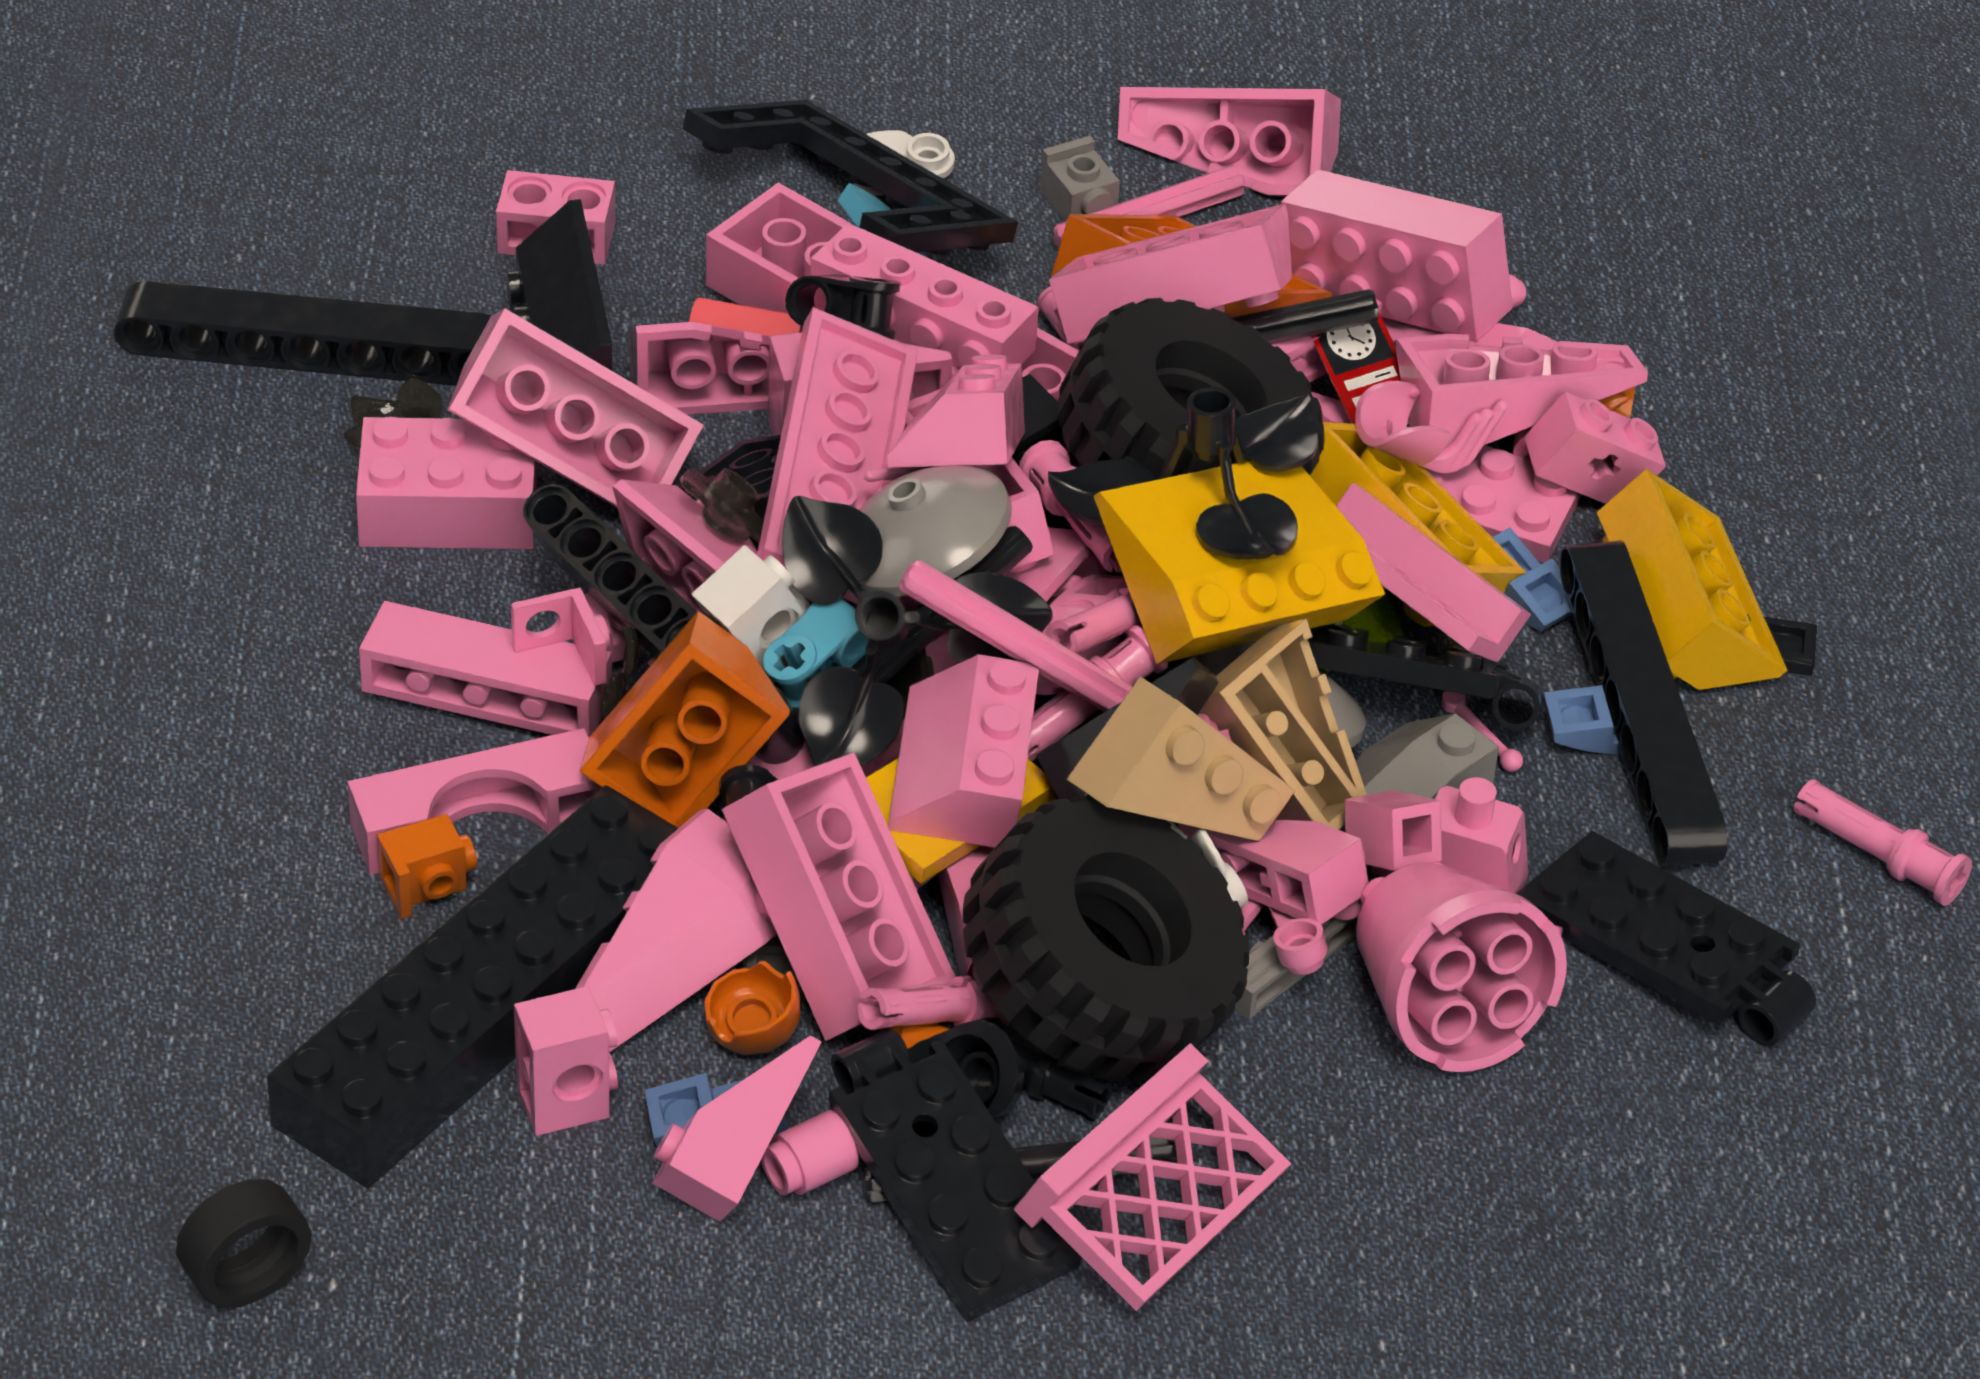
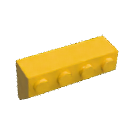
M1323 422L1325 434L1324 449L1319 456V462L1310 476L1335 506H1337L1350 485L1355 483L1366 489L1501 592H1505V588L1510 581L1526 573L1424 467L1411 464L1366 445L1357 433L1356 424ZM1402 601L1404 603L1402 606L1403 611L1410 619L1424 627L1435 626Z
M1647 468L1597 511L1606 533L1603 537V542L1622 540L1628 549L1674 679L1679 677L1696 689L1703 690L1779 678L1788 671L1720 517Z

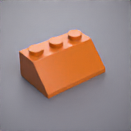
M698 611L591 734L579 771L602 788L605 785L611 787L679 828L699 810L707 809L720 794L719 781L721 776L735 766L747 764L786 720L790 709L748 646Z

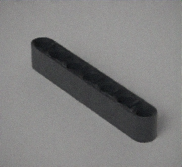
M142 281L131 285L127 290L114 328V337L121 348L129 353L140 356L456 386L463 366L491 315L466 311Z
M549 484L536 489L526 499L523 507L524 518L546 554L643 648L657 659L697 611L569 489L562 485ZM776 686L775 688L789 707L790 713L786 720L755 753L760 760L769 764L785 763L796 757L805 742L796 714L783 692Z
M1622 540L1562 547L1560 553V575L1563 589L1596 685L1603 686L1614 727L1613 734L1616 735L1618 740V749L1659 865L1661 867H1671L1724 860L1727 853V831L1723 814L1625 543Z

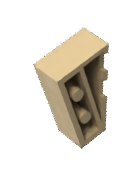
M1307 619L1274 626L1216 676L1219 682L1199 714H1206L1209 720L1217 724L1219 731L1228 729L1231 741L1296 790L1276 817V820L1317 821L1339 830L1345 825V799L1367 795L1345 729H1338L1327 694L1332 691L1326 674L1320 675L1308 642V638L1313 636Z
M1139 677L1067 778L1068 781L1106 807L1255 841L1261 840L1296 791L1181 702L1142 677Z

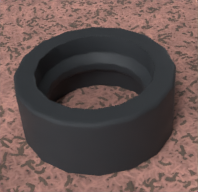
M247 1179L228 1185L206 1198L187 1217L177 1236L176 1256L204 1300L218 1307H241L267 1297L287 1283L300 1269L310 1251L312 1231L306 1218L282 1186L268 1179ZM268 1226L265 1232L250 1247L235 1256L221 1260L223 1254L237 1240L254 1230Z

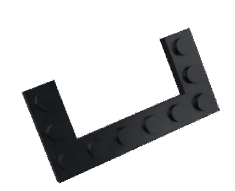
M808 100L686 109L682 129L700 139L702 146L709 151L729 154L733 152L734 148L739 147L771 150L774 144L789 143L805 147L814 152L816 159L823 164L839 167L850 173V178L853 182L866 187H874L886 194V200L889 203L904 207L905 209L862 213L859 228L911 251L943 255L950 253V249L967 247L975 250H987L991 244L1014 242L1018 221Z

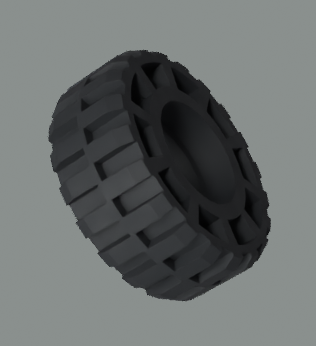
M1148 298L1137 304L1130 302L1110 311L1107 316L1099 319L1091 329L1059 388L1060 397L1057 401L1059 425L1062 428L1063 441L1069 454H1074L1077 458L1079 467L1103 460L1128 459L1139 462L1140 466L1147 467L1153 473L1155 480L1158 479L1176 439V425L1187 424V399L1191 393L1198 389L1218 387L1231 392L1236 399V418L1267 406L1308 394L1311 399L1313 418L1318 432V450L1311 461L1302 465L1309 475H1311L1319 462V456L1324 449L1325 434L1322 409L1318 398L1312 396L1311 384L1304 373L1295 369L1290 363V357L1278 346L1274 347L1261 337L1262 333L1248 324L1244 326L1230 319L1229 314L1212 308L1208 310L1196 306L1195 302L1180 299L1174 302H1165L1162 298ZM1186 443L1171 477L1220 467L1219 460L1205 461L1198 458L1194 454V450ZM1230 457L1231 464L1237 463L1234 457Z
M1092 796L1073 797L1070 801L1068 798L1059 799L1040 805L1035 812L1027 813L979 865L971 877V887L965 894L963 902V923L967 924L963 929L966 957L972 958L974 964L973 977L981 993L986 992L995 1005L993 1011L1006 1026L1011 1024L1024 1037L1022 1042L1038 1054L1043 1052L1058 1060L1057 1065L1072 1072L1086 1071L1093 1073L1095 1079L1121 1081L1127 1076L1129 1081L1145 1080L1152 1078L1190 1043L1198 1049L1235 1011V1004L1243 997L1247 984L1248 969L1246 967L1249 965L1248 936L1243 935L1244 917L1238 901H1233L1227 890L1228 882L1217 867L1213 868L1201 855L1203 850L1189 837L1183 838L1170 828L1172 824L1166 820L1109 808ZM1081 914L1106 928L1121 943L1131 961L1122 958L1101 943L1088 928Z

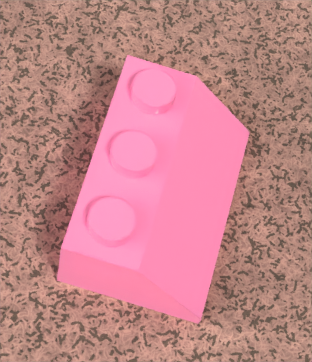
M998 354L972 357V365H963L908 424L887 455L888 468L1008 464L1025 433L1022 363L1007 364V356Z
M621 479L612 486L626 544L697 612L699 611L704 614L691 594L744 545L757 555L756 547L744 532L738 529L735 531L729 529L718 519L715 511L707 502L702 499L695 501L676 485Z
M978 654L910 686L888 823L889 830L994 848L1017 824L1021 808L1039 674L1037 666L1028 662Z

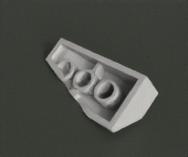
M1454 713L1405 723L1365 749L1356 761L1367 795L1395 790L1435 799L1441 787L1451 786L1459 789L1461 783L1468 778L1480 777L1493 783L1499 746ZM1344 825V826H1343L1341 829H1339V830L1346 833V831H1345V825ZM1366 864L1367 875L1370 878L1374 875L1372 873V866Z

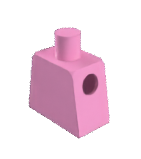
M1468 778L1461 783L1459 789L1451 786L1441 787L1435 798L1441 800L1442 861L1440 863L1445 864L1452 870L1516 894L1526 885L1528 880L1525 813L1518 806L1496 800V787L1484 778Z

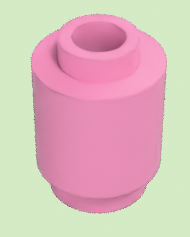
M827 1110L774 1135L771 1144L768 1145L761 1159L770 1183L779 1194L784 1196L792 1192L803 1195L855 1170L859 1163L858 1151L848 1127L842 1118L832 1110Z

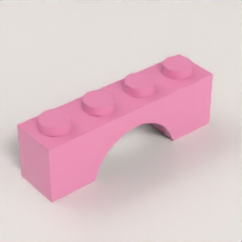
M585 728L348 781L350 825L369 874L379 873L377 834L446 813L452 823L466 816L482 812L516 814L534 822L549 834L602 788L579 771L589 740Z

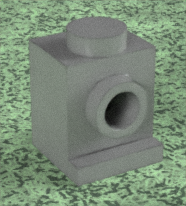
M1091 136L1043 149L1040 192L1064 222L1067 221L1069 214H1089L1118 204L1120 181L1095 151V141Z

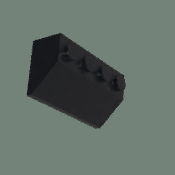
M581 199L569 200L516 247V271H507L509 303L520 304V307H514V314L612 371V341Z

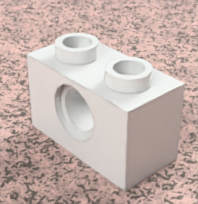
M746 545L740 548L691 594L706 617L748 646L765 673L763 657L766 649L795 624L811 606L791 586L795 582L794 578L776 558L769 555L762 561ZM782 655L781 661L784 667L786 668L789 665L784 655Z

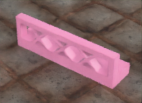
M1352 483L1336 507L1364 539L1381 585L1466 650L1498 663L1531 616V613L1366 489Z

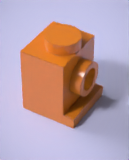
M447 813L377 834L379 877L401 919L413 915V905L466 890V873L477 870V857L471 839L467 834L459 836Z

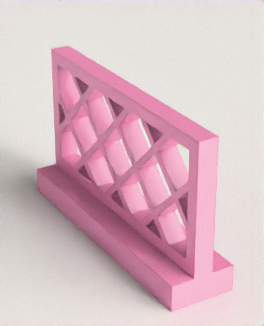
M1191 1043L1041 1175L1014 1208V1211L1031 1228L1044 1219L1135 1311L1140 1309L1291 1165L1199 1073L1209 1061ZM1194 1099L1213 1117L1214 1130L1189 1126L1186 1104L1190 1100ZM1170 1118H1172L1173 1123H1166ZM1149 1137L1175 1141L1178 1163L1153 1160ZM1191 1143L1216 1147L1219 1169L1194 1166ZM1232 1149L1248 1152L1265 1171L1261 1175L1235 1172ZM1135 1151L1136 1157L1130 1156ZM1112 1171L1138 1174L1141 1197L1115 1194ZM1154 1177L1180 1180L1183 1203L1157 1200ZM1196 1183L1222 1187L1224 1209L1199 1206ZM1098 1184V1191L1092 1190ZM1238 1189L1244 1190V1191L1238 1196ZM1074 1205L1100 1208L1103 1232L1087 1230L1069 1210ZM1116 1211L1142 1214L1145 1238L1119 1234ZM1159 1217L1184 1220L1187 1244L1161 1240ZM1201 1223L1208 1224L1205 1228H1201ZM1121 1252L1148 1255L1150 1279L1144 1285L1123 1266ZM1164 1258H1170V1260L1164 1265Z

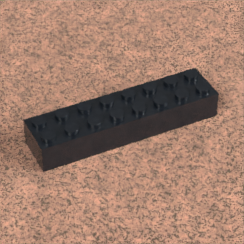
M605 785L267 1074L271 1126L369 1189L516 1058L514 1004L576 988L600 945L610 942L627 912L623 909V906L633 891H640L654 867L650 860L657 848L678 827Z

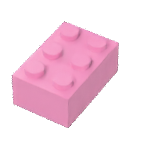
M363 417L356 491L359 547L534 549L535 534L524 518L523 507L526 499L537 489L538 462L464 419Z

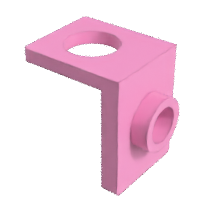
M581 587L511 604L512 646L515 652L573 639L594 686L607 683L606 650L610 649L608 627L601 614L593 615ZM554 611L558 614L556 622L544 631L532 632L526 629L529 619L539 612Z

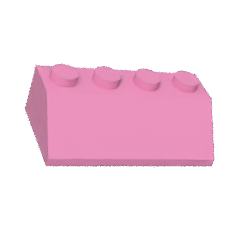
M1284 203L1075 258L1049 279L1067 343L1086 340L1095 323L1107 316L1110 311L1130 302L1137 304L1148 298H1162L1165 302H1174L1177 299L1195 302V305L1208 310L1214 308L1222 312L1226 311L1224 304L1243 299L1246 307L1259 306L1278 299L1277 291L1281 290L1292 279L1287 208Z
M503 309L490 317L463 366L447 409L616 508L618 507L612 486L621 479L672 485L704 426L697 420L507 309Z
M855 752L768 783L722 809L825 1041L863 1026L857 1014V1002L878 1001L877 999L863 1000L859 997L865 989L936 985L946 983L952 977H955Z

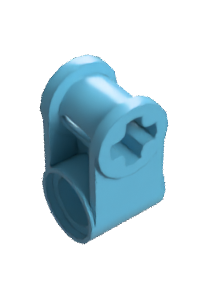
M842 598L830 605H819L813 602L806 613L781 637L773 641L765 651L763 657L764 669L768 676L778 683L777 688L783 692L794 712H799V703L802 693L808 684L807 680L812 679L815 675L828 668L836 666L850 668L866 654L865 648L868 641L857 627L855 621L856 609ZM782 655H784L789 665L786 668L784 667L781 661Z

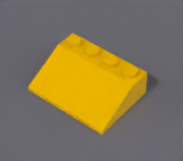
M1250 461L1242 464H1232L1235 490L1240 501L1256 494H1271L1288 504L1297 519L1298 535L1294 547L1285 554L1278 556L1273 554L1263 559L1247 560L1222 557L1207 550L1197 537L1196 523L1200 514L1209 507L1228 504L1225 498L1220 467L1101 491L1093 496L1157 664L1255 642L1274 626L1307 619L1310 629L1345 621L1385 595L1364 539L1302 466L1285 471L1272 472L1260 470L1253 466Z

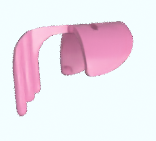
M1385 381L1371 386L1359 398L1356 407L1355 424L1359 437L1366 445L1434 472L1452 473L1470 465L1505 413L1507 402L1500 400L1494 405L1492 410L1485 408L1480 413H1472L1455 440L1446 448L1451 440V435L1446 429L1436 426H1415L1406 429L1411 409L1420 394L1417 386L1404 381Z

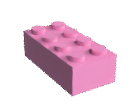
M1318 169L1281 201V204L1285 203L1288 212L1292 273L1333 293L1332 297L1369 289L1374 292L1376 299L1382 303L1381 317L1446 334L1469 335V340L1478 341L1513 308L1502 213Z

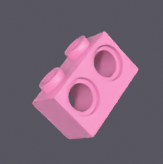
M507 170L496 209L497 254L516 255V247L569 200L581 199L595 264L605 265L616 224L615 181Z

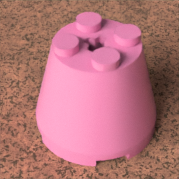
M1440 862L1411 864L1394 871L1387 877L1375 878L1365 886L1361 893L1362 908L1356 925L1357 944L1387 1019L1397 1038L1416 1056L1436 1064L1441 1070L1449 1072H1468L1484 1069L1506 1060L1526 1045L1521 1038L1535 1025L1548 1005L1557 1006L1566 978L1567 960L1564 942L1556 926L1543 912L1520 895L1452 870Z

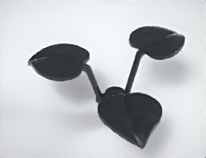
M1206 387L1194 391L1187 399V424L1176 425V439L1158 479L1171 477L1186 443L1194 450V454L1198 458L1205 461L1219 460L1225 498L1228 504L1209 507L1200 514L1196 523L1197 537L1200 543L1210 552L1231 559H1263L1273 554L1278 556L1289 552L1296 544L1298 535V524L1294 512L1283 500L1271 494H1256L1240 501L1235 490L1230 457H1234L1236 462L1241 464L1249 460L1256 468L1272 472L1294 469L1311 461L1318 450V432L1313 418L1310 396L1306 394L1236 418V399L1228 390L1218 387ZM1128 459L1097 461L1063 472L1048 471L1049 486L1061 506L1079 520L1100 527L1105 526L1094 500V495L1101 491L1154 481L1155 477L1147 467L1140 466L1139 462Z
M794 496L792 498L784 520L782 548L786 570L795 580L793 586L806 599L819 605H830L837 602L850 589L860 601L855 611L857 627L868 641L865 648L867 654L863 677L849 667L836 666L822 671L809 681L799 703L800 727L811 752L814 766L855 752L860 766H864L881 755L893 743L902 725L904 711L902 697L899 692L888 684L873 681L877 672L880 648H890L899 644L906 637L909 626L917 625L938 631L950 630L948 634V648L958 663L978 654L1010 660L1016 659L949 619L921 615L916 611L907 612L901 601L889 592H867L858 581L865 580L875 573L881 562L883 540L874 521L859 509L846 504L819 501L803 496ZM992 572L969 573L955 580L1040 632H1043L1052 621L1053 612L1047 602L1032 588L1013 578Z

